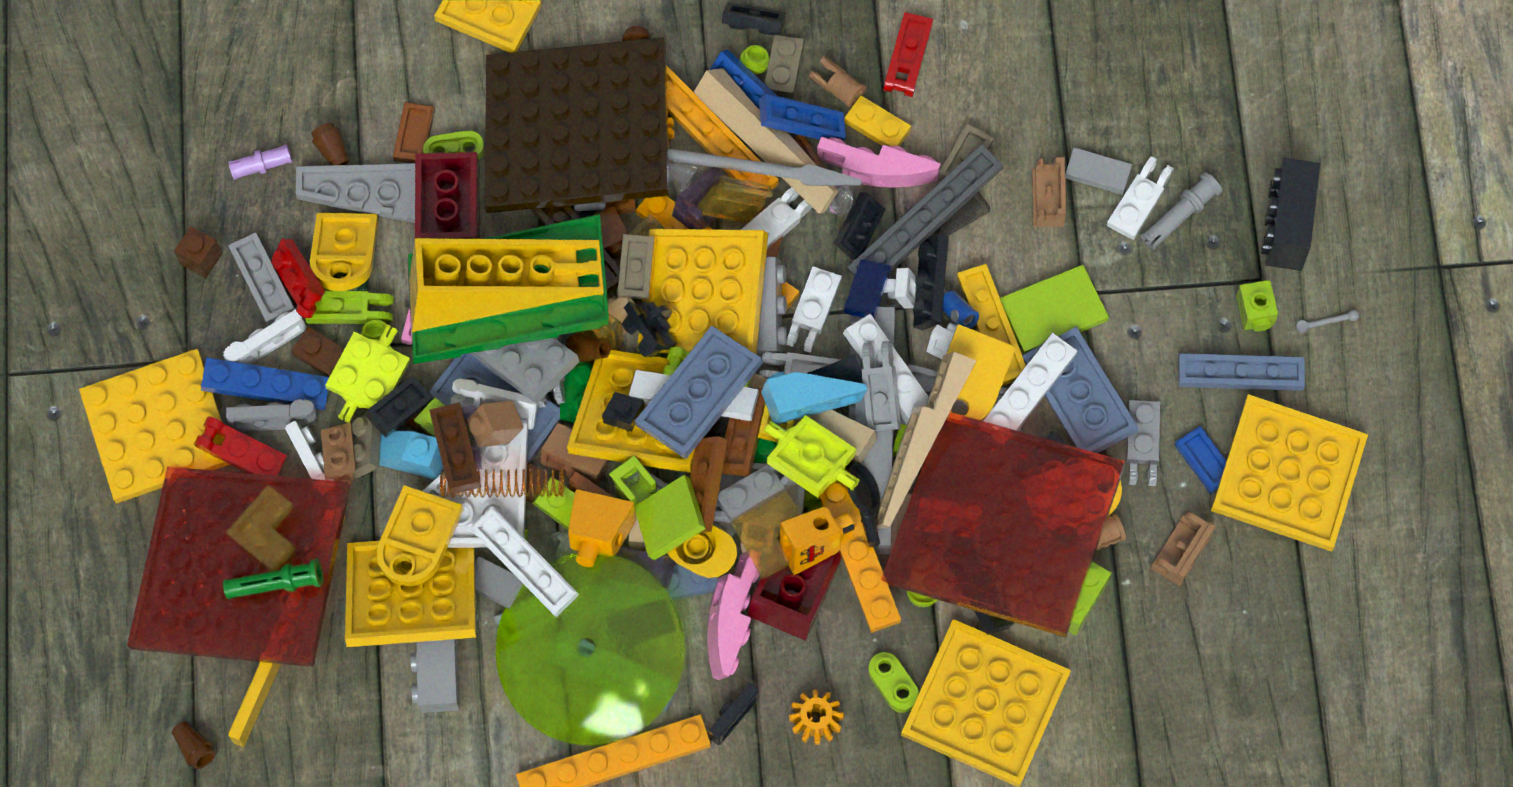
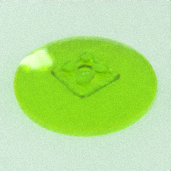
M598 553L593 567H584L576 562L577 554H572L551 561L549 564L579 596L555 617L523 584L510 609L505 607L500 619L495 650L497 671L503 690L510 703L522 718L538 731L551 738L570 744H609L623 740L641 731L653 722L668 705L676 692L684 669L686 655L685 632L678 608L671 595L656 577L646 569L625 558L604 553ZM590 638L595 643V651L592 655L584 657L579 651V645L584 639Z

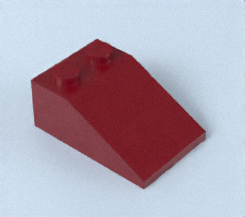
M779 540L751 598L747 616L806 641L841 563L842 557L840 552L793 575L780 551Z

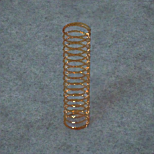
M560 468L559 470V488L557 494L555 488L554 469H552V485L550 495L547 484V469H545L544 471L545 480L543 494L541 493L540 488V470L537 469V487L535 495L532 483V469H530V483L528 495L526 493L524 469H522V488L520 494L517 482V469H515V485L513 495L511 493L510 487V470H507V489L506 494H504L502 482L503 470L500 469V487L497 495L495 486V469H493V483L490 495L488 490V470L485 469V488L483 495L481 492V488H477L476 495L474 494V489L469 490L468 495L467 491L462 492L461 496L460 493H457V495L459 498H461L465 493V496L469 498L472 492L474 498L478 496V493H480V496L484 498L487 491V495L489 498L492 497L493 492L497 498L500 496L501 492L503 497L506 498L509 492L510 496L513 498L515 496V493L517 492L518 497L521 498L524 491V494L527 498L529 497L530 492L535 498L539 490V494L542 498L544 497L545 492L547 493L548 497H551L553 491L554 495L557 498L559 495L563 497L564 471L562 468ZM442 469L440 474V493L442 498H447L450 492L448 488L446 493V476L444 469Z

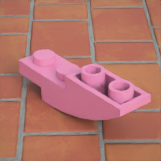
M821 137L817 146V156L820 161L842 167V174L861 179L863 185L910 187L938 181L941 163L936 162L935 159L927 155L916 156L907 153L905 149L899 146L888 147L883 145L879 155L865 147L855 148L846 145L845 142L837 138L827 139Z
M752 550L740 555L733 575L727 574L718 578L709 610L707 646L712 677L717 680L734 674L739 664V658L737 657L739 649L745 645L750 636L751 629L748 626L751 618L740 612H743L749 604L751 595L748 592L751 584L757 581L761 573L762 566L759 563L763 556Z

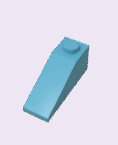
M778 372L768 377L761 393L771 420L778 425L803 418L805 415L811 416L861 402L867 387L862 383L800 372L785 374V372Z
M394 431L385 438L381 433L380 466L433 480L439 475L442 476L444 474L436 437L412 431Z

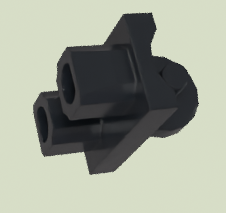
M629 301L623 307L628 314L621 323L625 331L630 335H639L641 333L644 337L637 347L642 356L654 357L661 350H669L678 344L668 330L670 324L667 320L670 318L672 311L667 305L657 307L655 302L644 301L634 304L632 301Z

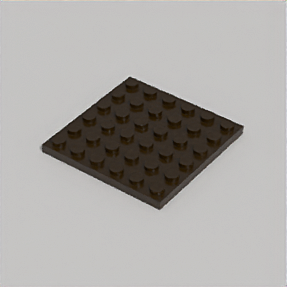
M664 37L486 55L485 209L487 213L669 196L666 42Z

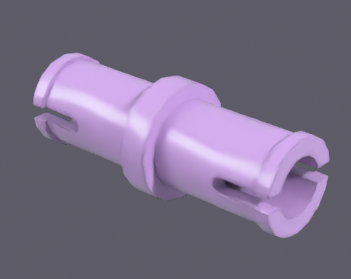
M285 144L284 146L264 152L257 150L254 151V155L234 161L231 160L228 163L232 177L236 180L237 178L257 172L264 174L267 173V169L293 163L289 147Z

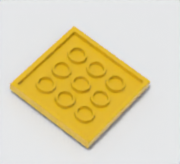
M650 229L649 236L654 237L649 300L642 299V302H655L657 307L667 305L670 308L672 314L667 320L670 324L668 330L678 343L675 347L691 352L708 329L713 326L756 354L768 233L764 230ZM641 333L638 335V344L644 338ZM661 350L659 353H668L669 350Z
M198 349L79 389L113 500L116 504L230 465L194 446L197 436H201L205 429L203 424L208 416L222 422L213 392L201 391L204 365ZM216 434L213 442L221 446L224 437Z
M610 350L608 357L595 360L567 444L568 454L617 462H626L632 456H635L643 466L691 473L695 449L685 459L636 425L631 432L605 424L602 419V414L615 392L629 395L636 370L662 374L664 367L669 364L668 359L655 356L644 357L642 354Z
M1248 394L1211 511L1332 552L1368 434Z
M379 541L347 543L346 647L476 638L475 548H447L437 572L429 580L415 586H403L392 582L382 572L377 560ZM402 561L396 565L395 572L399 575H405L411 570L412 564L408 561Z
M953 619L904 725L901 736L1009 784L1020 787L1071 670Z

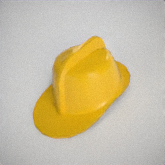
M713 525L712 532L698 533L667 553L680 566L700 576L713 578L727 573L732 568L737 557V546L729 534Z

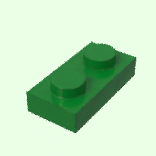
M580 361L565 375L563 384L566 401L560 404L561 420L575 423L593 368L592 364Z

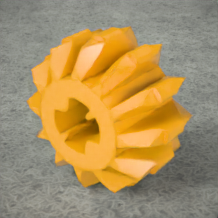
M817 689L812 691L811 699L805 693L800 694L802 704L798 702L792 703L791 708L796 713L789 715V722L797 723L792 728L794 734L804 731L802 742L806 743L810 736H813L815 745H820V736H824L830 742L833 740L831 731L837 733L841 731V725L837 722L844 719V713L836 711L840 707L838 700L829 703L831 693L826 692L822 698H818L819 692ZM813 712H820V722H813Z

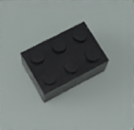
M1283 158L1280 168L1274 169L1273 179L1270 181L1268 198L1271 199L1269 208L1266 211L1264 226H1267L1266 236L1263 237L1261 254L1266 255L1265 266L1302 271L1311 248L1320 163Z

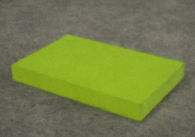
M1084 265L1000 298L1023 355L1043 345L1052 333L1060 336L1077 327L1079 332H1083L1109 320V316Z

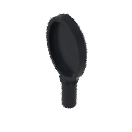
M856 462L848 466L846 471L859 478V483L854 490H850L847 486L846 488L851 500L859 509L868 546L876 547L880 545L874 512L880 506L879 489L870 471L861 463Z

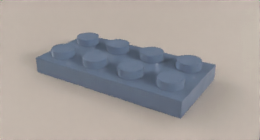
M711 326L635 420L636 426L687 459L763 364L762 358Z
M1075 327L1058 337L1078 351L1077 355L1044 397L1082 459H1085L1137 433L1138 426L1081 333ZM1042 345L1022 355L1026 366Z
M469 353L461 354V357L454 358L429 391L433 397H436L445 406L450 405L451 397L455 394L458 395V393L453 392L452 386L454 380L460 378L473 380L477 385L482 384L522 394ZM547 400L546 407H538L535 426L531 430L528 429L527 462L529 463L532 462L541 450L557 423L562 422L560 419V408ZM463 412L465 422H467V419L472 414Z

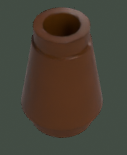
M333 123L323 124L311 133L313 137L312 143L330 165H347L350 162L338 127H334Z
M582 332L573 334L565 343L568 349L577 354L581 362L606 358L611 350L607 340Z
M186 721L179 723L173 728L172 735L187 765L193 766L195 769H201L212 762L216 753L213 750L214 745Z

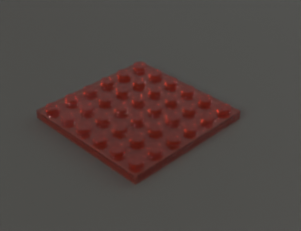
M950 412L924 461L881 580L896 588L1066 638L1123 474L1125 461Z
M167 467L127 646L131 650L314 667L350 491L348 482ZM316 558L322 566L324 578L322 587L309 585L298 587L294 592L279 589L227 599L224 593V579L281 570L285 564L301 565L310 563L311 559Z

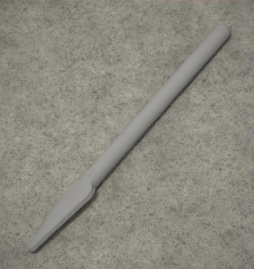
M668 148V161L797 179L807 186H860L862 184L861 179L812 164H807L800 168Z

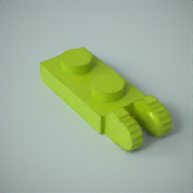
M325 290L321 301L315 304L317 309L313 317L305 318L307 324H366L371 320H381L388 324L393 321V314L385 311H369V304L389 306L393 304L394 296L384 293H369L368 291Z

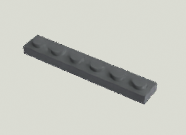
M981 144L847 267L848 271L868 291L872 290L1003 170V164Z

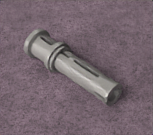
M1203 172L1200 175V180L1189 190L1185 189L1181 193V200L1141 235L1142 241L1147 239L1144 243L1150 249L1155 250L1191 214L1203 211V205L1214 195L1218 196L1223 191L1217 180L1210 174Z

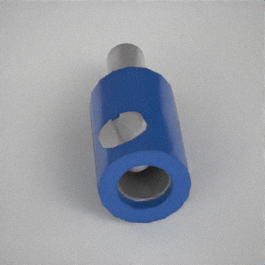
M944 289L943 311L957 325L959 324L969 329L974 327L979 320L978 312L956 291L947 292Z

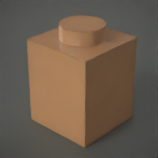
M513 401L481 404L467 419L470 431L478 447L509 444L524 428Z

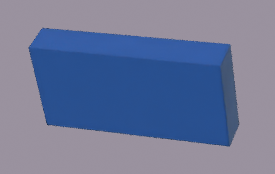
M1199 426L1177 440L1174 446L1208 492L1212 494L1218 489L1226 459L1203 428Z

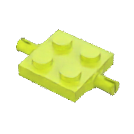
M386 325L379 340L369 339L353 332L326 383V389L339 394L346 401L338 415L341 420L345 418V422L350 423L357 407L369 409L398 386L410 363V358L394 351L390 346L398 332L394 327L391 329L390 325Z
M805 415L797 425L788 430L783 429L774 421H770L765 427L764 432L778 440L777 447L767 457V464L817 498L830 484L837 480L850 488V490H854L858 485L860 479L845 470L849 462L855 457L857 449Z

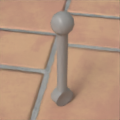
M1351 309L1347 314L1307 322L1300 320L1296 324V330L1299 333H1305L1308 328L1344 320L1356 321L1359 318V313L1357 310Z

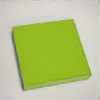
M686 475L681 476L635 505V513L648 557L654 561L706 529L691 479Z

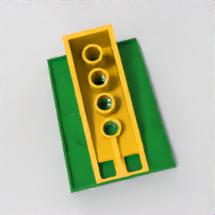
M600 214L483 239L415 238L413 253L408 254L413 364L461 357V354L500 349L505 345L557 338L561 334L593 330L608 325L609 312Z

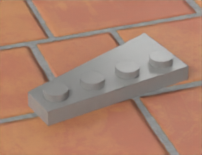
M415 163L296 167V197L298 200L366 214H378L381 217L415 223Z

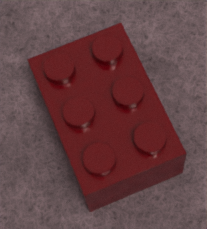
M477 152L415 154V238L480 239V165Z

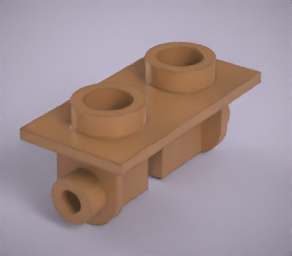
M350 422L321 430L325 479L334 478L342 488L351 486V483L354 481L353 473H356L352 424Z

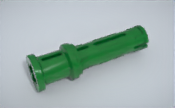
M317 558L311 559L310 563L293 566L289 563L277 571L224 579L223 589L226 598L232 599L279 589L294 592L298 587L309 585L322 587L324 581L323 570Z

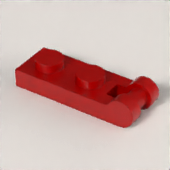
M904 12L883 91L893 92V90L904 92V96L913 98L933 26L932 18ZM898 72L909 74L907 81L896 78Z
M282 238L272 256L271 263L297 304L296 312L304 318H312L317 309L315 304L321 301L325 290L293 239Z
M208 416L203 424L205 429L201 436H197L194 442L195 447L271 485L274 483L287 455L225 425L214 417ZM216 434L224 437L221 446L213 442Z

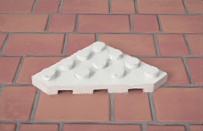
M522 423L524 428L509 444L478 447L477 444L471 446L481 488L450 495L444 473L442 476L439 475L423 490V492L463 505V513L448 548L487 547L469 528L491 506L525 539L527 423Z

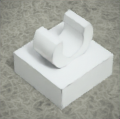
M897 268L896 279L883 280L882 292L888 293L889 299H896L904 309L913 308L916 300V276L909 268Z
M950 322L946 329L936 325L932 331L926 352L942 359L943 355L947 353L957 325Z

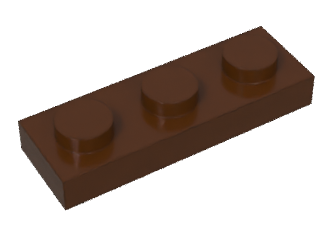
M460 402L430 409L429 412L450 495L481 488Z

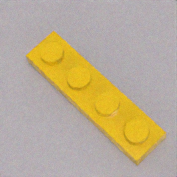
M987 264L958 272L957 279L964 298L979 314V320L975 324L977 331L1016 347L1002 386L1013 383L1024 370L1026 364Z

